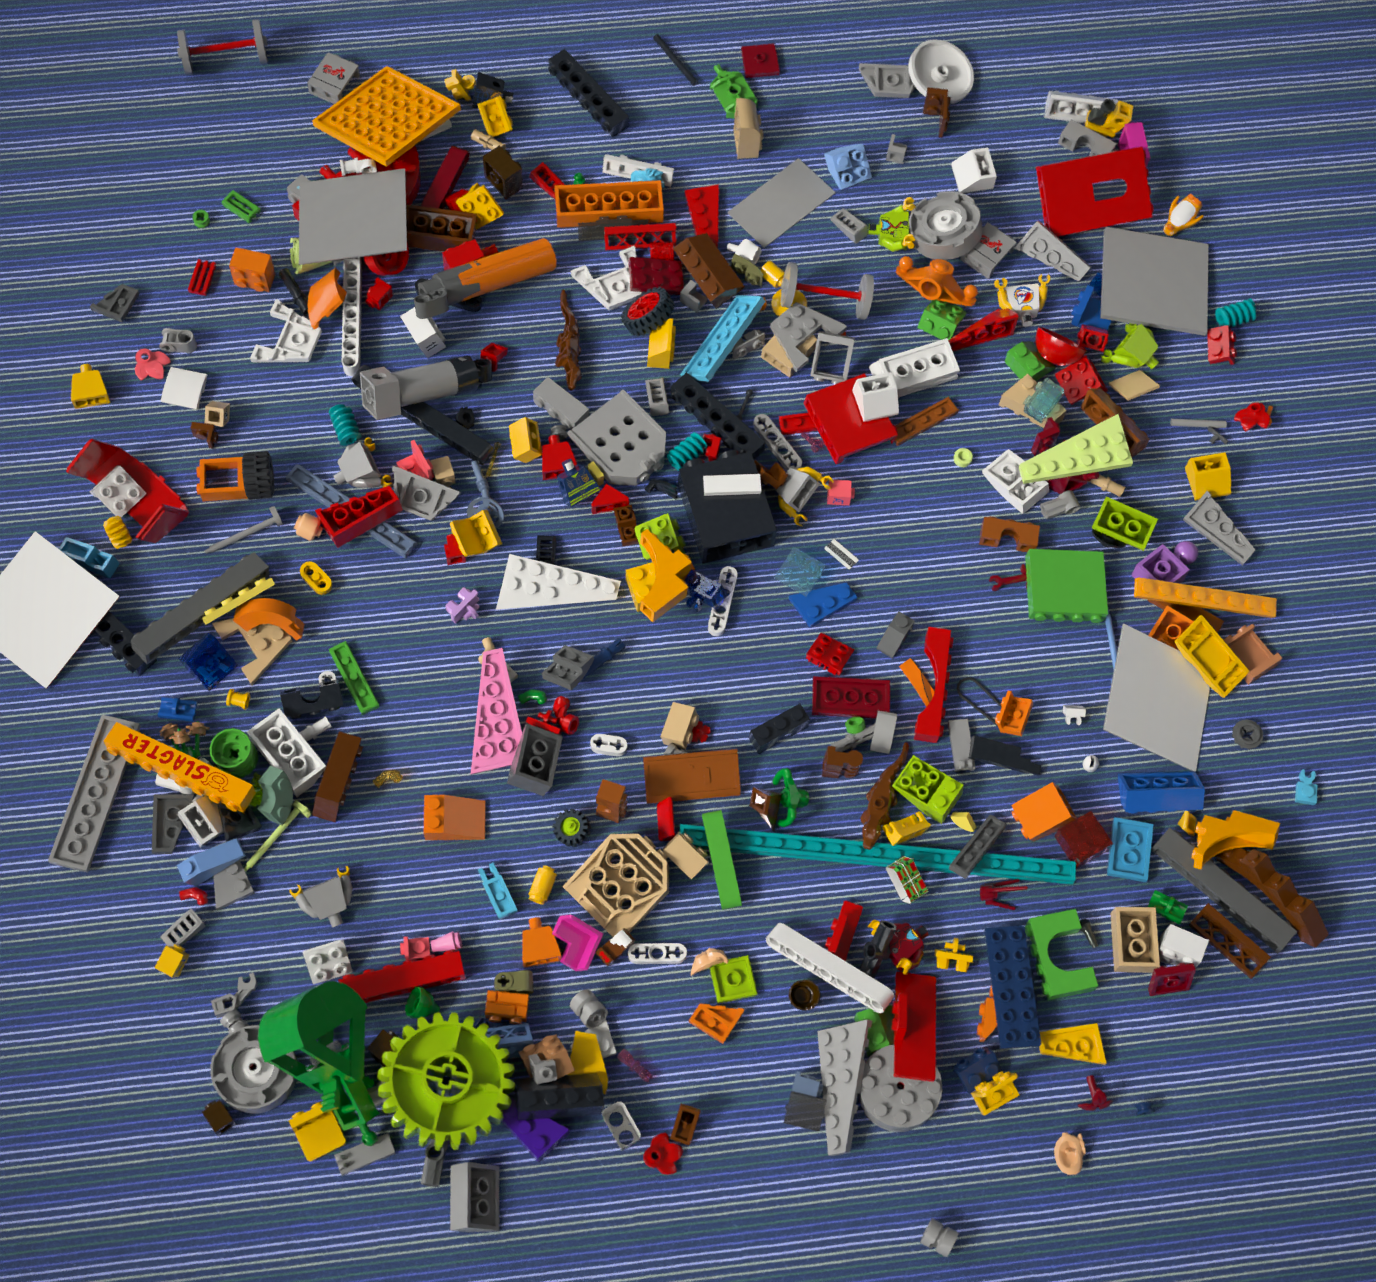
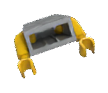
M810 467L798 468L797 470L790 468L787 471L788 476L785 483L775 489L779 494L778 502L780 508L787 515L793 517L795 524L798 526H802L799 523L801 517L805 521L808 520L804 515L797 514L796 512L801 511L820 485L818 481L822 482L824 488L828 490L831 488L825 485L827 481L834 483L830 476L823 477L821 473Z

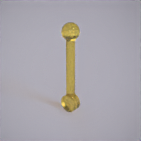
M500 442L494 443L495 449L487 469V476H491L497 451L501 447Z

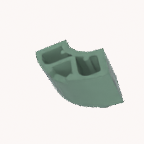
M270 766L258 780L263 792L258 810L269 821L283 825L292 807V785L283 770Z

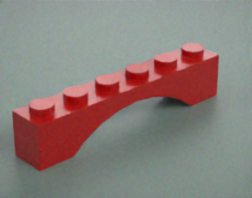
M928 627L926 632L924 652L933 667L935 691L931 702L916 719L914 740L937 743L938 738L943 736L944 726L941 725V719L945 718L946 708L943 707V701L947 700L948 690L944 689L945 683L948 684L950 672L946 671L947 666L951 664L952 655L949 654V648L952 649L954 637H950L951 630Z

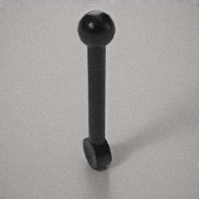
M751 389L746 391L745 400L739 414L736 415L741 421L748 399L753 394Z

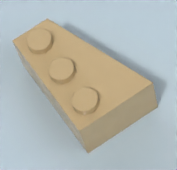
M1029 374L1025 375L1002 394L999 406L1003 408L1005 406L1013 410L1015 414H1021L1029 418V421L1043 428L1049 417H1052L1054 422L1056 421L1058 424L1062 422L1067 411Z

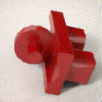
M548 710L546 714L539 712L538 718L543 719V722L529 716L527 717L526 722L530 725L560 736L563 732L560 728L549 725V722L556 724L558 720L552 717V710Z

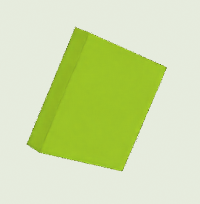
M749 955L728 959V963L723 962L712 965L709 968L717 1004L757 996Z

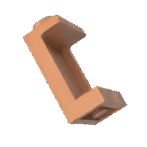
M1254 624L1248 627L1244 625L1237 631L1238 634L1235 636L1229 635L1224 639V642L1249 670L1248 674L1243 678L1248 685L1276 667L1283 659L1279 653L1273 655L1254 633Z

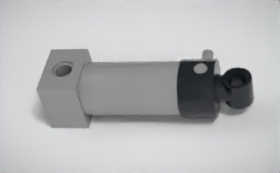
M465 355L396 372H390L385 367L361 371L362 406L376 420L401 415V407L474 392L478 389L479 383H487L492 380V362L484 358L473 361L470 356Z

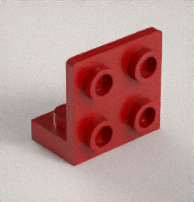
M1087 356L1055 374L1071 405L1084 398L1089 389L1101 388L1104 392L1108 391L1093 361Z

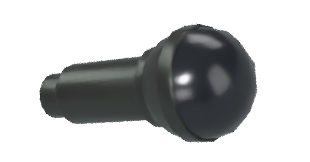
M1081 919L1080 931L1085 934L1093 948L1097 947V940L1091 931V922L1088 919Z

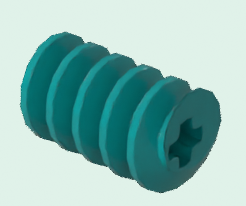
M1250 298L1242 302L1230 304L1229 306L1219 307L1215 312L1216 320L1219 325H1229V327L1230 325L1232 327L1236 326V324L1241 325L1243 321L1248 323L1249 319L1254 321L1256 319L1255 303Z
M344 404L333 406L329 410V416L331 417L336 435H338L337 438L340 441V445L348 446L359 440L361 433L358 432L359 427L356 426L357 421L354 420L355 416L352 414V408L346 407Z
M693 432L690 437L685 438V441L680 442L679 446H675L674 450L668 452L667 459L679 471L682 468L681 465L683 466L686 461L693 459L692 456L696 459L699 458L697 452L704 454L703 447L707 448V444L699 434Z

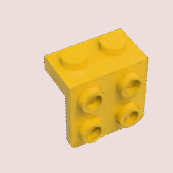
M487 509L480 511L470 518L454 520L450 523L452 533L459 544V549L465 557L487 553L502 544Z
M1002 1071L994 1075L991 1082L986 1083L985 1081L975 1086L976 1090L971 1092V1095L982 1115H987L1019 1096L1012 1082L1018 1078L1016 1073H1010L1009 1071L1004 1073Z
M321 1102L314 1104L311 1107L312 1109L305 1113L300 1111L292 1116L293 1119L289 1120L290 1126L295 1132L304 1155L309 1162L346 1144L333 1111L322 1112L320 1109L322 1107Z

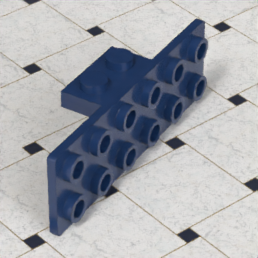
M1025 927L986 928L984 933L1000 1049L1039 1047L1041 1045L1036 1010L1037 995L1033 989L1034 974L1031 972Z

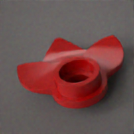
M1254 402L1247 408L1238 411L1234 416V421H1241V426L1246 432L1256 424L1266 429L1270 423V416L1265 412V406L1262 403Z
M660 1133L651 1140V1146L644 1152L643 1159L647 1166L657 1168L662 1174L671 1175L677 1172L674 1162L682 1156L684 1150L678 1144L669 1143L667 1133ZM651 1154H656L657 1160H654Z

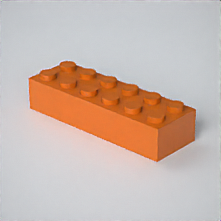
M661 180L555 186L557 228L663 222L664 209Z

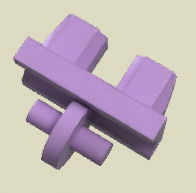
M463 587L457 594L462 602L458 605L453 600H450L445 606L447 612L451 615V620L455 624L462 617L468 620L470 617L476 619L479 616L476 612L480 608L477 604L479 601L477 597L478 592L476 590L471 592Z

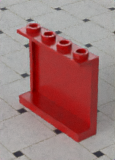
M865 373L807 394L803 403L836 465L842 463L844 457L890 440L892 444L898 435L895 425H892L889 417L863 421L852 389L857 379L866 377Z

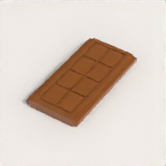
M737 749L643 757L647 804L659 803L668 797H671L673 801L741 795Z

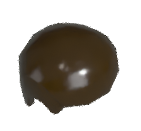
M798 980L791 985L788 998L791 1005L797 1010L807 1011L813 1009L819 1003L821 993L818 986L811 980Z

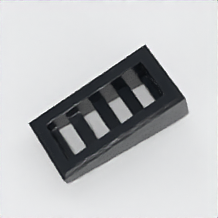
M537 535L536 561L551 559V562H540L555 565L556 536ZM541 541H552V544L541 543ZM541 547H552V550L541 549ZM541 553H551V556L541 555Z

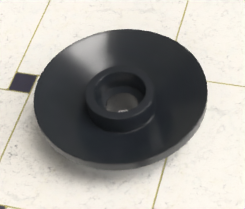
M1092 529L1093 536L1104 547L1124 548L1127 545L1120 540Z

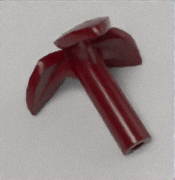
M1093 1075L1086 1077L1092 1102L1090 1104H1078V1107L1083 1110L1094 1111L1097 1107L1102 1110L1110 1106L1114 1101H1106L1105 1093L1100 1088H1097L1095 1077Z

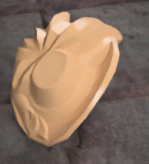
M708 948V950L697 955L693 962L691 976L701 970L710 968L712 965L723 962L728 963L724 951Z
M1064 1132L1054 1148L1056 1163L1062 1172L1068 1175H1076L1082 1169L1083 1156L1086 1154L1085 1143L1080 1133L1076 1137L1068 1132Z

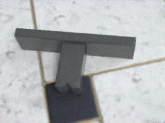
M1208 427L1207 430L1214 435L1209 442L1213 444L1219 439L1224 444H1227V439L1212 427Z

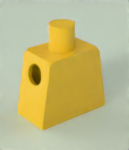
M90 364L81 365V373L72 375L71 401L74 408L80 409L110 403L99 370H92Z

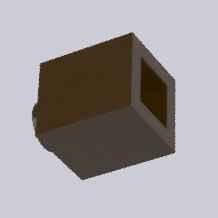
M220 1100L210 1102L205 1106V1110L202 1111L217 1136H220L236 1125Z

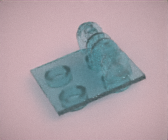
M793 547L774 578L807 597L817 579L821 578L822 571L826 565Z

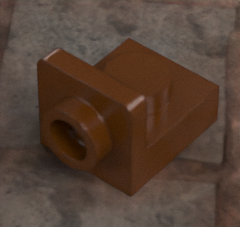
M198 422L191 423L190 429L193 436L201 440L207 438L209 448L213 449L214 444L218 442L219 433L216 431L215 426Z

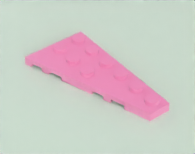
M502 648L483 652L471 775L511 766L522 736Z

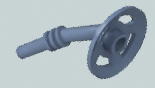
M476 460L471 462L482 497H478L470 502L467 508V516L470 518L473 514L487 509L491 519L495 516L499 518L494 523L497 529L504 520V511L497 501L490 498V487L488 486L487 479L483 477L479 463ZM483 501V504H480L478 508L473 507L477 502Z

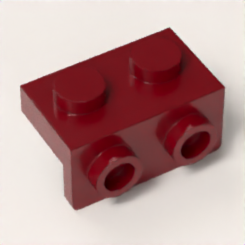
M1052 417L1047 419L1043 431L1036 435L1031 449L1034 456L1055 446L1060 433V427L1056 421L1054 422Z

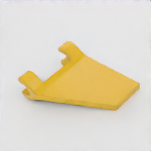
M575 1031L570 1057L575 1071L567 1075L597 1073L602 1084L603 1094H606L608 1076L596 1034Z

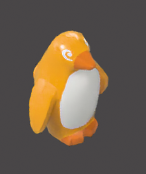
M1189 194L1178 204L1180 196H1177L1172 202L1168 221L1163 228L1166 235L1173 236L1183 229L1190 228L1204 217V215H1201L1195 219L1203 205L1192 194Z

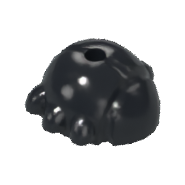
M466 406L459 409L456 414V421L467 429L474 426L475 418L472 408L468 409Z

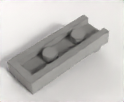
M968 719L949 720L948 730L955 772L961 770L974 771L975 762L973 759H969L971 737Z
M386 1133L379 1136L373 1146H366L362 1143L334 1156L340 1173L344 1176L396 1153L389 1134Z

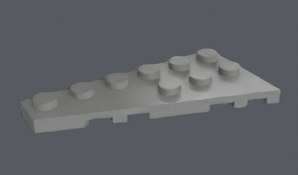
M863 1020L818 1031L829 1156L850 1153L854 1132L852 1123L854 1113H857L858 1108L856 1099L857 1093L860 1094L865 1067V1060L863 1058L865 1047H868L869 1043L867 1034L868 1028H871L872 1020Z

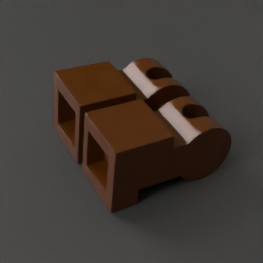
M828 746L823 757L822 777L839 778V775H843L846 778H854L858 774L863 762L862 754L856 750H852L849 753L835 751V746Z

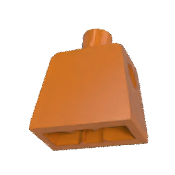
M540 917L529 919L530 929L522 931L523 967L560 961L561 952L555 936L552 934L551 926L542 927Z

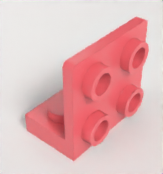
M412 440L413 455L396 462L397 467L433 481V466L430 460L424 458L423 455L425 453L420 444L417 445L415 440Z

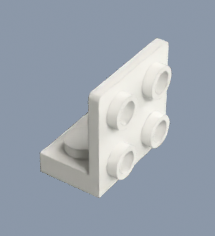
M116 466L90 491L115 516L120 517L126 514L146 495V492L121 466Z

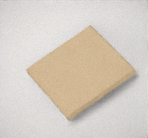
M1141 370L1109 382V386L1128 401L1160 388L1155 381Z

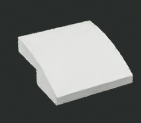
M171 367L164 385L161 402L198 410L201 394L205 390L207 374Z

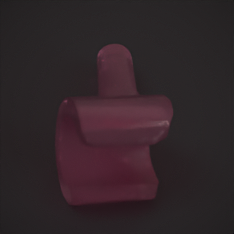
M804 432L801 433V436L811 444L813 452H818L819 450L815 445H819L820 448L823 447L824 444L821 440H813Z

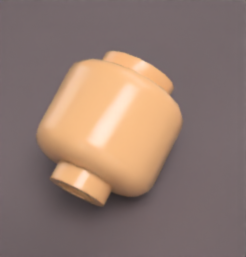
M305 513L303 516L299 515L294 529H296L298 536L312 541L315 536L320 537L324 527L320 526L321 521L319 518Z

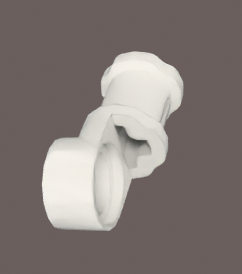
M354 158V160L348 161L340 160L342 176L357 172V174L377 172L376 163L372 159L358 160V158Z

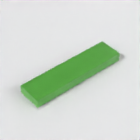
M342 642L328 649L360 713L364 715L379 708L380 706L347 642Z

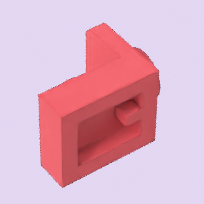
M408 936L403 937L404 943H400L401 955H405L406 961L412 959L423 960V957L430 955L429 937L408 939Z

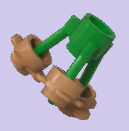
M199 721L193 722L192 726H186V729H190L188 732H186L185 728L180 729L178 724L173 725V723L162 727L160 736L164 737L165 740L171 739L176 750L196 759L201 756L199 750L200 736H205L206 730L210 729L205 727L204 723ZM189 735L195 736V750H193V746L186 747L185 742L190 740Z

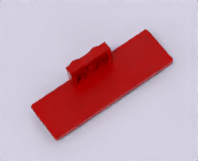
M896 972L895 1001H893L892 1013L895 1014V1018L892 1020V1031H894L893 1076L935 1082L936 977Z

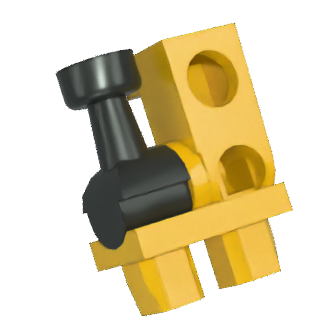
M1105 99L1101 103L1100 109L1092 108L1087 113L1084 126L1090 130L1097 131L1098 134L1105 138L1107 136L1113 138L1115 133L1119 132L1125 124L1131 121L1133 105L1120 100L1115 105L1113 100Z

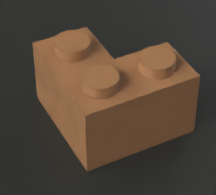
M556 1034L547 1036L541 1042L528 1045L518 1052L530 1078H532L529 1055L537 1054L541 1061L550 1059L555 1061L557 1079L575 1071L565 1047Z

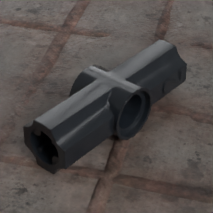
M881 920L872 941L864 945L863 953L865 957L859 970L873 979L878 972L882 960H887L890 956L891 949L889 944L897 928L893 923Z

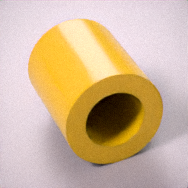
M768 261L761 268V272L764 274L763 278L775 288L781 287L785 272L772 261Z

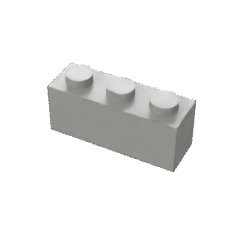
M549 377L533 391L534 403L538 407L546 409L552 418L560 420L567 429L572 430L589 417V408Z

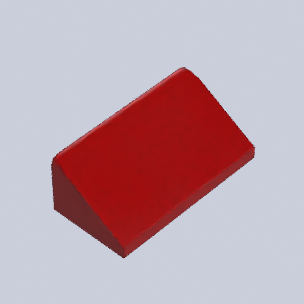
M671 797L657 804L658 835L661 842L671 841L675 837L673 800Z

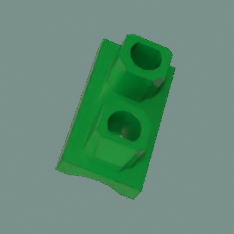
M1155 890L1147 907L1156 908V914L1180 925L1188 905L1175 900V897H1169Z

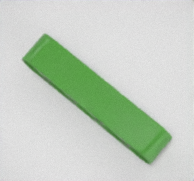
M722 810L703 813L702 819L722 910L740 907L742 903Z

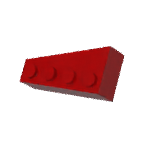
M390 486L368 492L365 496L359 498H350L349 501L341 504H331V507L323 510L322 508L316 509L315 512L322 526L336 547L339 548L401 512L403 509L397 495Z

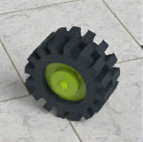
M566 809L563 814L561 812L558 814V818L555 817L556 823L553 824L555 829L553 833L561 843L569 847L570 845L577 847V844H583V840L587 841V835L590 836L591 833L589 831L591 825L583 813L579 810L570 809L568 811Z

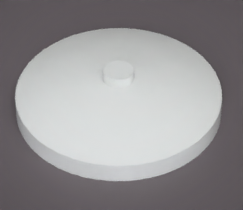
M928 40L921 43L910 57L909 74L918 91L926 96L927 87L948 89V97H951L950 104L961 101L970 92L974 82L972 66L966 55L953 44L942 40Z

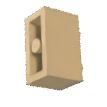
M672 703L661 734L663 744L670 745L673 743L677 748L686 750L687 744H690L693 738V727L697 726L699 721V715L695 707Z
M679 831L663 848V853L692 879L708 863V854L701 847L697 849L692 844L693 839L688 834H682Z

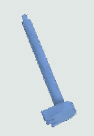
M1108 610L1105 623L1114 670L1117 647L1112 618Z

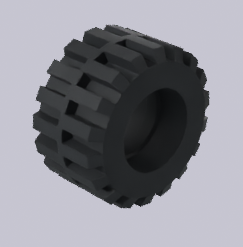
M269 452L244 453L242 473L246 496L249 500L272 498L274 495V472Z

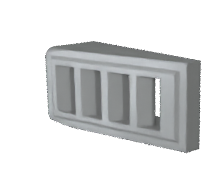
M844 208L831 217V221L856 244L868 235L867 225Z
M663 378L645 380L651 416L668 414V401Z
M191 908L165 931L160 938L167 946H173L174 943L169 938L172 934L177 940L175 944L182 946L206 926ZM190 919L195 922L194 926L189 923ZM184 924L189 928L188 932L182 928ZM179 930L183 936L180 938L175 931Z

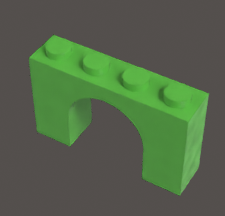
M1076 909L1033 917L1025 925L1026 935L1030 937L1032 943L1030 945L1032 956H1035L1037 960L1036 971L1038 976L1042 978V993L1047 996L1048 1001L1092 992L1098 987L1093 967L1065 971L1057 968L1048 956V944L1051 940L1057 937L1076 934L1080 931L1081 924Z

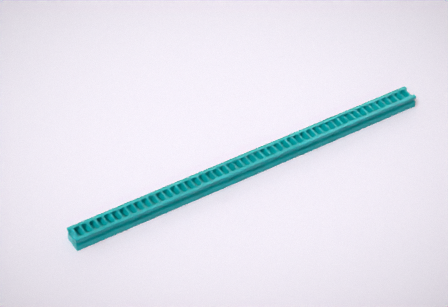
M680 824V832L688 834L693 839L692 844L697 849L701 847L703 850H709L704 826ZM726 829L730 851L743 854L887 867L904 856L912 858L918 870L954 873L949 870V866L961 852L958 850L905 845L892 846V844L875 843L873 848L868 850L864 849L863 841ZM986 853L970 875L1073 885L1076 880V862Z

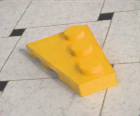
M1097 1023L1040 1032V1054L1102 1065L1106 1064Z

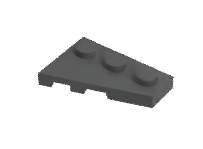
M153 794L152 854H173L184 825L178 816V812L192 803L194 795Z

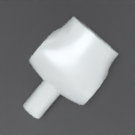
M744 239L739 246L731 243L727 246V250L736 252V255L747 259L754 265L761 255V247L756 246L748 239Z

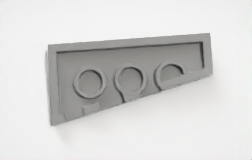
M1039 220L1015 246V249L1040 260L1044 264L1057 269L1059 272L1077 281H1080L1091 268L1088 263Z

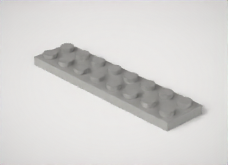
M101 715L49 856V863L89 872L128 764L122 756H114L107 751L104 739L116 722L137 732L141 728L139 723Z

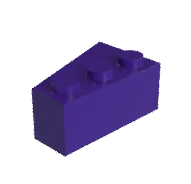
M510 1098V1107L501 1110L503 1114L502 1123L539 1163L570 1134L569 1129L549 1118L518 1120L516 1100Z

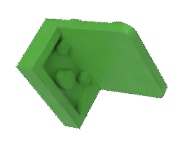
M932 300L924 309L917 328L941 340L946 338L950 340L953 338L957 326L967 313L959 306H953L944 301Z

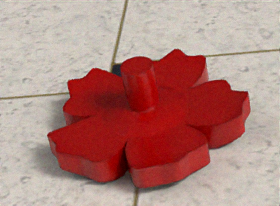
M698 721L697 726L693 727L691 742H706L708 734L711 732L710 727H707V725L703 726L702 721Z

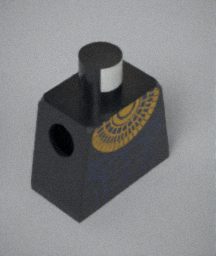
M478 72L472 108L479 109L477 104L499 96L505 102L512 103L514 92L504 91V80Z

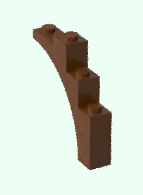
M1234 848L1215 855L1218 862L1232 868L1258 887L1293 925L1302 942L1316 948L1329 935L1314 902L1298 895L1291 878L1276 872L1267 854L1255 849L1249 852L1242 848Z

